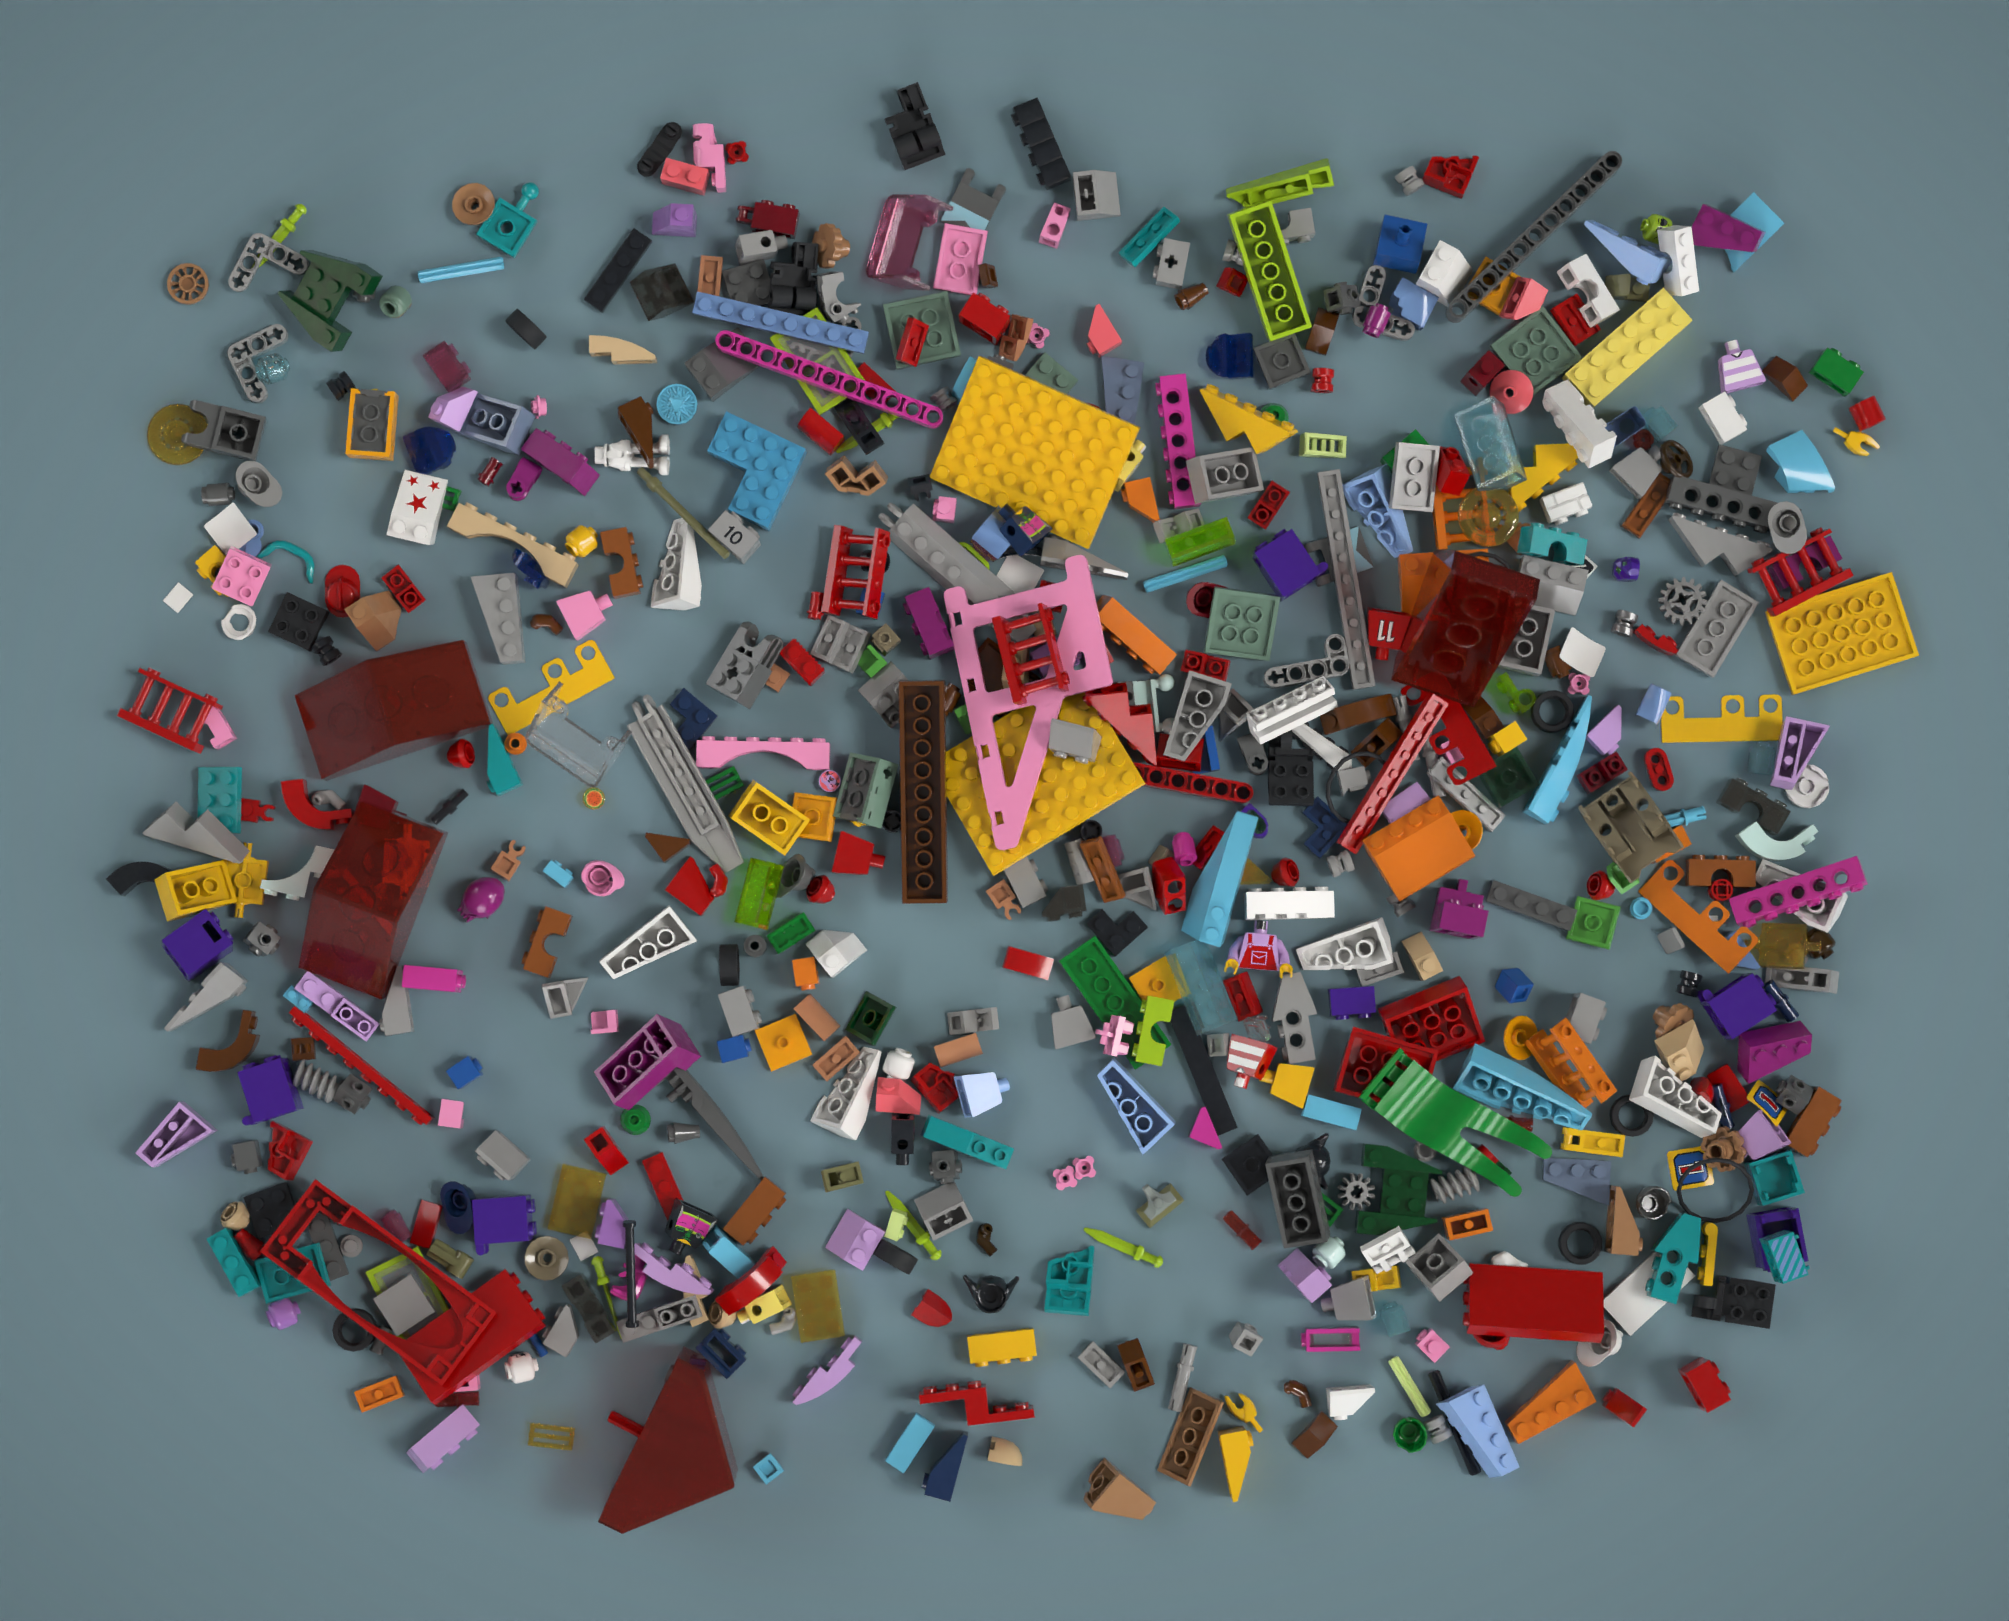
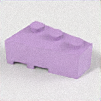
M1786 716L1782 724L1770 786L1787 790L1794 788L1827 733L1829 725Z
M178 1102L136 1151V1154L152 1168L158 1167L218 1130L186 1102Z
M1298 1248L1277 1265L1311 1303L1332 1286L1329 1282L1332 1279L1322 1267H1316Z
M462 1404L407 1451V1455L422 1473L426 1472L430 1467L434 1470L444 1462L441 1459L444 1455L449 1453L451 1456L461 1447L458 1443L464 1438L469 1441L478 1433L476 1428L480 1424Z

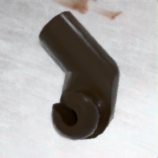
M984 1223L977 1230L976 1242L991 1257L998 1249L990 1242L991 1232H993L992 1226L989 1223Z

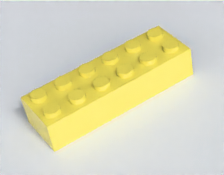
M1663 287L1566 372L1562 379L1563 381L1568 379L1583 396L1584 404H1590L1594 408L1693 320Z

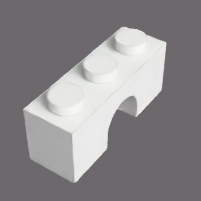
M1673 225L1657 230L1660 252L1668 253L1673 263L1672 271L1663 273L1665 290L1674 296H1685L1698 292L1699 285L1691 226Z
M1587 254L1567 263L1557 271L1567 290L1579 288L1585 293L1587 303L1579 310L1590 328L1607 320L1620 310Z

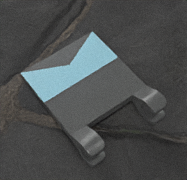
M967 168L941 221L947 224L986 230L1006 191V187L998 184L993 196L990 197L969 186L975 176V172Z
M1359 526L1350 529L1357 573L1373 568L1374 566ZM1328 537L1306 544L1304 548L1308 554L1320 549L1324 561L1328 564L1329 574L1320 576L1315 580L1317 587L1334 582Z

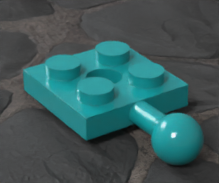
M532 182L523 185L521 190L522 197L516 206L499 197L492 215L484 221L476 234L514 259L538 222L523 212L529 200L535 199L539 194L538 186ZM506 222L513 225V230L510 233H503L501 231V226Z

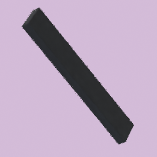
M1188 1004L1174 1009L1170 1022L1217 1136L1238 1128Z

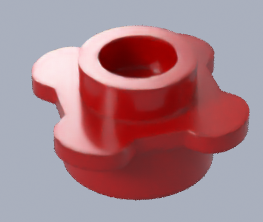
M744 141L728 143L725 146L729 156L727 159L728 163L733 165L738 161H748L749 155L746 153L745 148L747 145Z

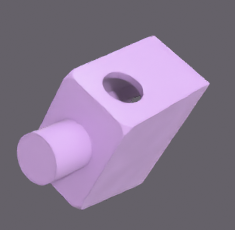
M1762 1110L1757 1111L1738 1131L1740 1136L1744 1138L1742 1147L1747 1151L1744 1158L1749 1155L1753 1160H1757L1791 1144L1779 1125L1776 1127Z

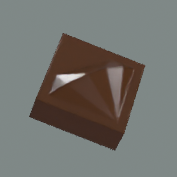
M987 263L978 265L982 286L990 289L998 287L995 266Z

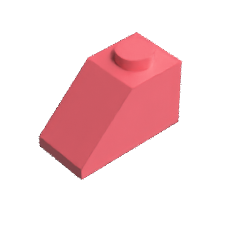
M1516 277L1499 316L1501 318L1518 320L1540 310L1548 289L1531 278Z
M1100 304L1095 306L1088 334L1089 342L1086 343L1090 352L1093 355L1096 353L1098 358L1122 344L1121 338Z
M878 1077L875 1111L920 1115L921 1094L901 1079Z

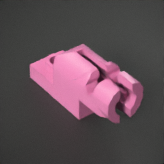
M694 124L692 126L693 138L699 140L693 143L694 164L709 171H715V173L711 174L712 186H716L718 193L726 192L723 144H717L713 124Z

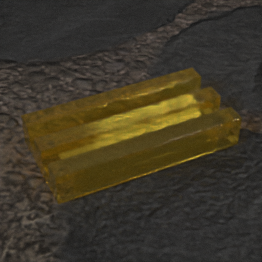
M531 1422L528 1446L572 1451L575 1428ZM535 1428L570 1432V1436L537 1433ZM534 1437L569 1441V1445L534 1441Z

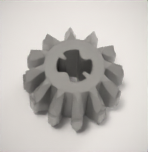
M1350 1173L1351 1181L1349 1182L1345 1177L1342 1178L1346 1186L1338 1185L1337 1188L1344 1190V1193H1339L1337 1196L1338 1198L1346 1197L1342 1202L1343 1206H1346L1351 1201L1350 1210H1354L1356 1203L1358 1209L1363 1210L1361 1202H1364L1367 1206L1371 1204L1366 1198L1367 1196L1370 1198L1375 1197L1374 1194L1368 1193L1369 1190L1375 1189V1186H1366L1371 1180L1369 1177L1361 1182L1363 1178L1362 1173L1358 1174L1357 1180H1355L1354 1174ZM1356 1185L1357 1188L1362 1190V1192L1358 1193L1359 1197L1355 1198V1195H1351V1191L1354 1190L1353 1186Z

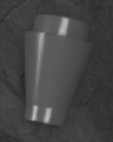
M676 1122L667 1125L668 1142L677 1144L700 1138L699 1125Z

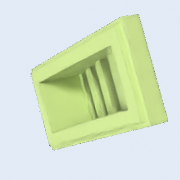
M1305 432L1300 435L1299 456L1346 458L1347 436ZM1309 440H1311V448H1310V450H1309ZM1317 440H1320V451L1317 450ZM1326 441H1329V452L1326 451ZM1335 441H1338V452H1334Z

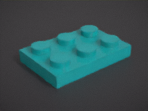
M198 767L197 818L208 809L232 834H241L242 767Z
M319 1242L297 1248L298 1252L313 1262V1266L327 1286H330L331 1283ZM264 1257L254 1261L266 1304L312 1291L269 1258Z

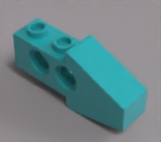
M928 1115L920 1134L927 1139L1007 1169L1014 1148L931 1115Z
M1680 1213L1653 1245L1651 1250L1658 1252L1659 1256H1655L1652 1263L1654 1273L1652 1278H1648L1645 1290L1648 1291L1647 1296L1672 1304L1677 1303L1688 1262L1698 1264L1701 1218ZM1671 1250H1674L1677 1254V1259L1673 1263L1667 1260V1253ZM1664 1272H1668L1671 1276L1670 1282L1667 1284H1663L1660 1279L1661 1274Z

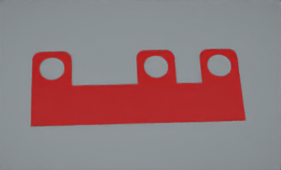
M1440 669L1401 689L1402 696L1406 695L1409 706L1422 702L1428 692L1434 693L1448 703L1441 716L1446 729L1430 736L1429 742L1438 755L1444 754L1458 747L1464 759L1447 768V774L1453 784L1461 785L1497 767ZM1412 687H1416L1421 691V696L1417 700H1411L1407 697V691ZM1439 736H1446L1449 739V745L1444 749H1440L1435 745V740ZM1458 766H1462L1467 770V775L1463 779H1456L1453 776V770Z

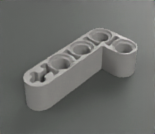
M1332 634L1325 640L1324 651L1326 658L1268 669L1263 677L1265 686L1270 689H1278L1309 683L1322 676L1326 679L1343 676L1349 669V659L1344 638L1339 634ZM1332 639L1338 640L1340 649L1332 650L1329 647V641ZM1341 661L1344 664V671H1335L1333 663ZM1312 666H1321L1323 669L1322 675L1315 676L1311 671ZM1298 669L1301 672V678L1298 680L1292 679L1290 677V670ZM1282 670H1285L1287 682H1284V678L1278 679L1276 684H1273L1272 680H1268L1271 673H1274L1275 676H1282Z

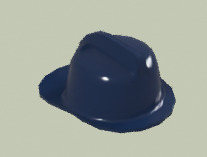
M450 1181L443 1185L440 1192L444 1218L452 1232L464 1234L468 1232L473 1223L472 1200L476 1199V1196L471 1188L465 1184Z

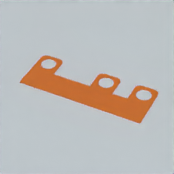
M1667 860L1638 892L1729 974L1758 943V937L1744 926L1740 927L1729 940L1721 935L1717 930L1729 918V911L1718 901H1712L1699 915L1672 890L1683 878L1684 870L1673 860ZM1669 866L1675 867L1678 871L1677 878L1667 880L1663 874L1665 868ZM1714 907H1718L1723 911L1722 919L1717 922L1709 918V911ZM1741 933H1747L1751 936L1752 941L1748 947L1738 945L1737 937Z

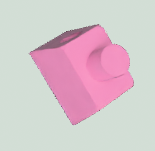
M591 591L556 601L577 641L606 620L602 610L613 605L608 594L595 599Z

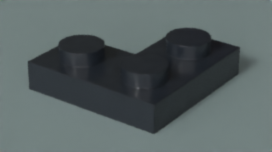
M1103 909L1086 923L1115 957L1148 928L1134 911L1118 925L1115 924Z

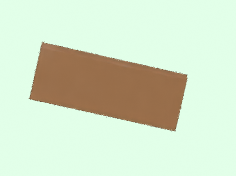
M1190 1387L1182 1407V1412L1179 1414L1157 1471L1191 1487L1224 1402L1221 1399Z

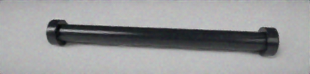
M625 1220L623 1221V1227H625L628 1314L626 1327L636 1328L639 1327L636 1314L634 1227H636V1221Z

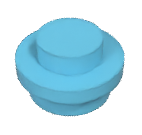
M1636 898L1630 904V913L1636 919H1645L1651 914L1652 905L1646 898Z

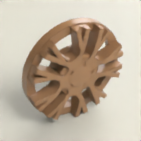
M184 263L176 266L170 272L167 279V288L170 295L177 302L191 305L204 299L209 290V280L202 268L192 263ZM187 267L194 268L191 275L187 274ZM182 269L185 275L181 276L178 270ZM200 271L201 274L195 279L194 276ZM174 274L180 277L179 282L172 281ZM204 278L205 284L199 285V279ZM178 285H179L180 288H176V289H173V290H172V288H171L172 286H178ZM197 286L204 289L203 292L196 290ZM179 291H183L181 298L175 296ZM193 292H196L199 295L195 299L192 298ZM186 293H189V300H185Z

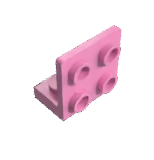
M231 546L212 589L249 606H253L272 564Z

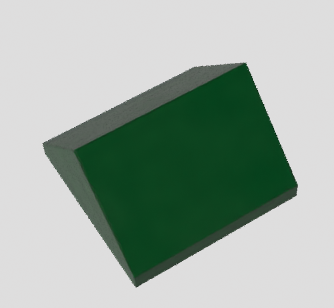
M866 991L845 1030L876 1046L897 1007Z

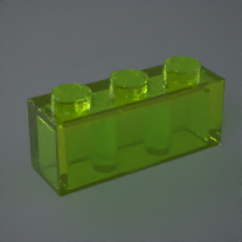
M1224 517L1165 539V545L1172 565L1175 567L1235 545V536L1228 518Z
M750 858L734 922L768 930L784 866Z

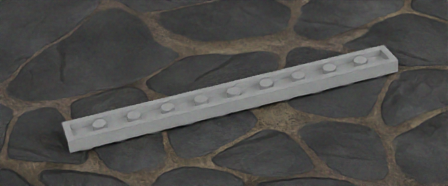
M1340 469L1318 472L1317 477L1343 635L1349 659L1352 689L1375 687Z

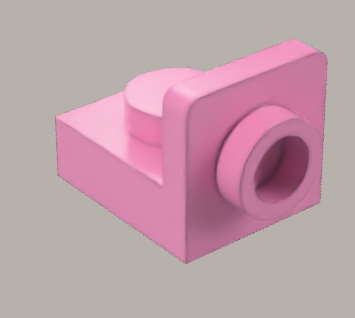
M1431 1328L1428 1330L1423 1329L1416 1336L1418 1341L1415 1345L1434 1363L1450 1348Z

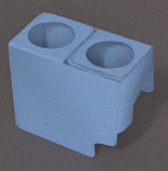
M1402 277L1390 296L1389 306L1394 309L1391 315L1411 321L1415 329L1421 331L1439 297Z
M1636 406L1631 407L1612 421L1606 423L1605 429L1611 430L1617 435L1614 448L1641 431L1646 425L1645 419ZM1625 418L1631 419L1635 424L1634 430L1629 434L1623 433L1619 428L1620 422Z
M1000 506L995 508L972 537L973 540L996 559H999L1011 545L1000 532V528L1006 522L998 513L1002 509Z
M1651 683L1635 716L1639 715L1650 720L1657 727L1670 699L1671 692Z

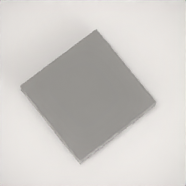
M412 1274L373 1298L396 1336L435 1312Z

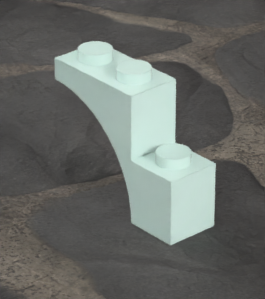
M315 846L311 858L300 871L280 880L262 879L260 888L264 889V894L277 896V893L280 892L285 893L287 899L299 901V897L305 898L310 872H314L313 877L325 880L327 875L333 876L338 850Z

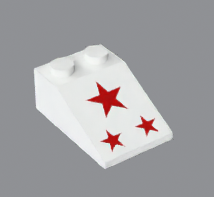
M405 470L392 509L387 535L433 545L448 480Z

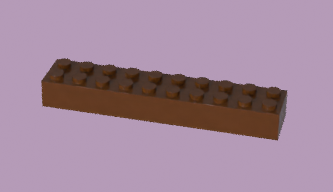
M900 680L902 904L947 903L945 680Z

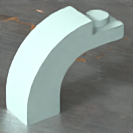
M1756 821L1737 833L1735 837L1748 852L1756 857L1769 861H1782L1805 853L1806 851L1801 844L1803 843L1806 846L1815 839L1813 835L1818 830L1814 825H1809L1787 841H1776L1767 836Z

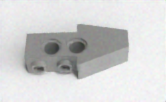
M1301 972L1293 973L1292 978H1290V974L1283 975V979L1280 980L1271 1018L1272 1022L1281 1021V1025H1277L1279 1038L1284 1039L1285 1047H1281L1283 1060H1287L1288 1064L1316 1060L1308 1016L1317 1014V1011ZM1289 1012H1294L1298 1016V1021L1294 1025H1290L1286 1021V1016ZM1293 1034H1298L1302 1038L1301 1044L1297 1047L1292 1046L1290 1043V1037Z

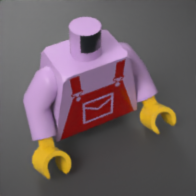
M1255 920L1254 933L1245 932L1243 936L1237 937L1229 948L1224 972L1227 971L1228 967H1232L1234 975L1238 968L1279 971L1281 979H1283V972L1290 973V978L1293 976L1289 954L1282 940L1277 939L1276 935L1267 934L1268 921Z

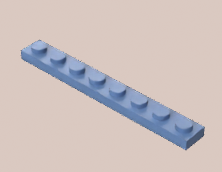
M698 291L692 311L695 315L861 354L865 353L869 336L868 331Z

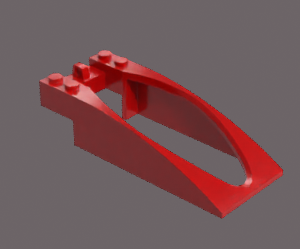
M316 1179L260 1250V1253L441 1386L497 1313ZM320 1211L337 1225L363 1232L390 1245L416 1264L445 1296L462 1326L463 1336L460 1343L455 1347L447 1349L433 1348L405 1340L376 1327L345 1305L320 1277L313 1266V1262L292 1247Z

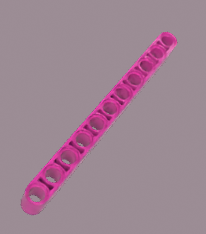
M723 330L716 336L717 348L728 355L928 428H938L943 422L942 411L936 406L731 331ZM723 337H730L732 339V343L728 347L720 345V340ZM749 344L753 349L750 354L746 355L741 353V347ZM764 352H771L774 355L770 362L762 361L761 356ZM791 359L794 362L793 368L789 370L782 367L783 361ZM806 367L814 368L815 373L812 377H805L802 374ZM828 374L836 378L835 382L831 385L823 382L824 377ZM847 382L855 383V391L851 393L845 391V384ZM870 389L875 390L877 397L874 400L866 399V391ZM889 397H894L898 400V404L893 408L885 404ZM909 405H916L919 411L915 415H909L906 412V408ZM931 412L939 415V420L935 423L927 420V415Z

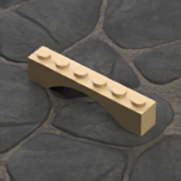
M466 502L465 506L460 503L457 505L447 525L449 529L468 539L498 537L515 542L535 557L547 579L565 588L568 587L579 566L575 562L576 557L566 552L563 555L555 552L556 547L544 542L543 545L537 543V538L527 532L522 535L516 532L517 528L507 522L502 525L496 522L497 517L487 512L485 515L476 512L478 508Z

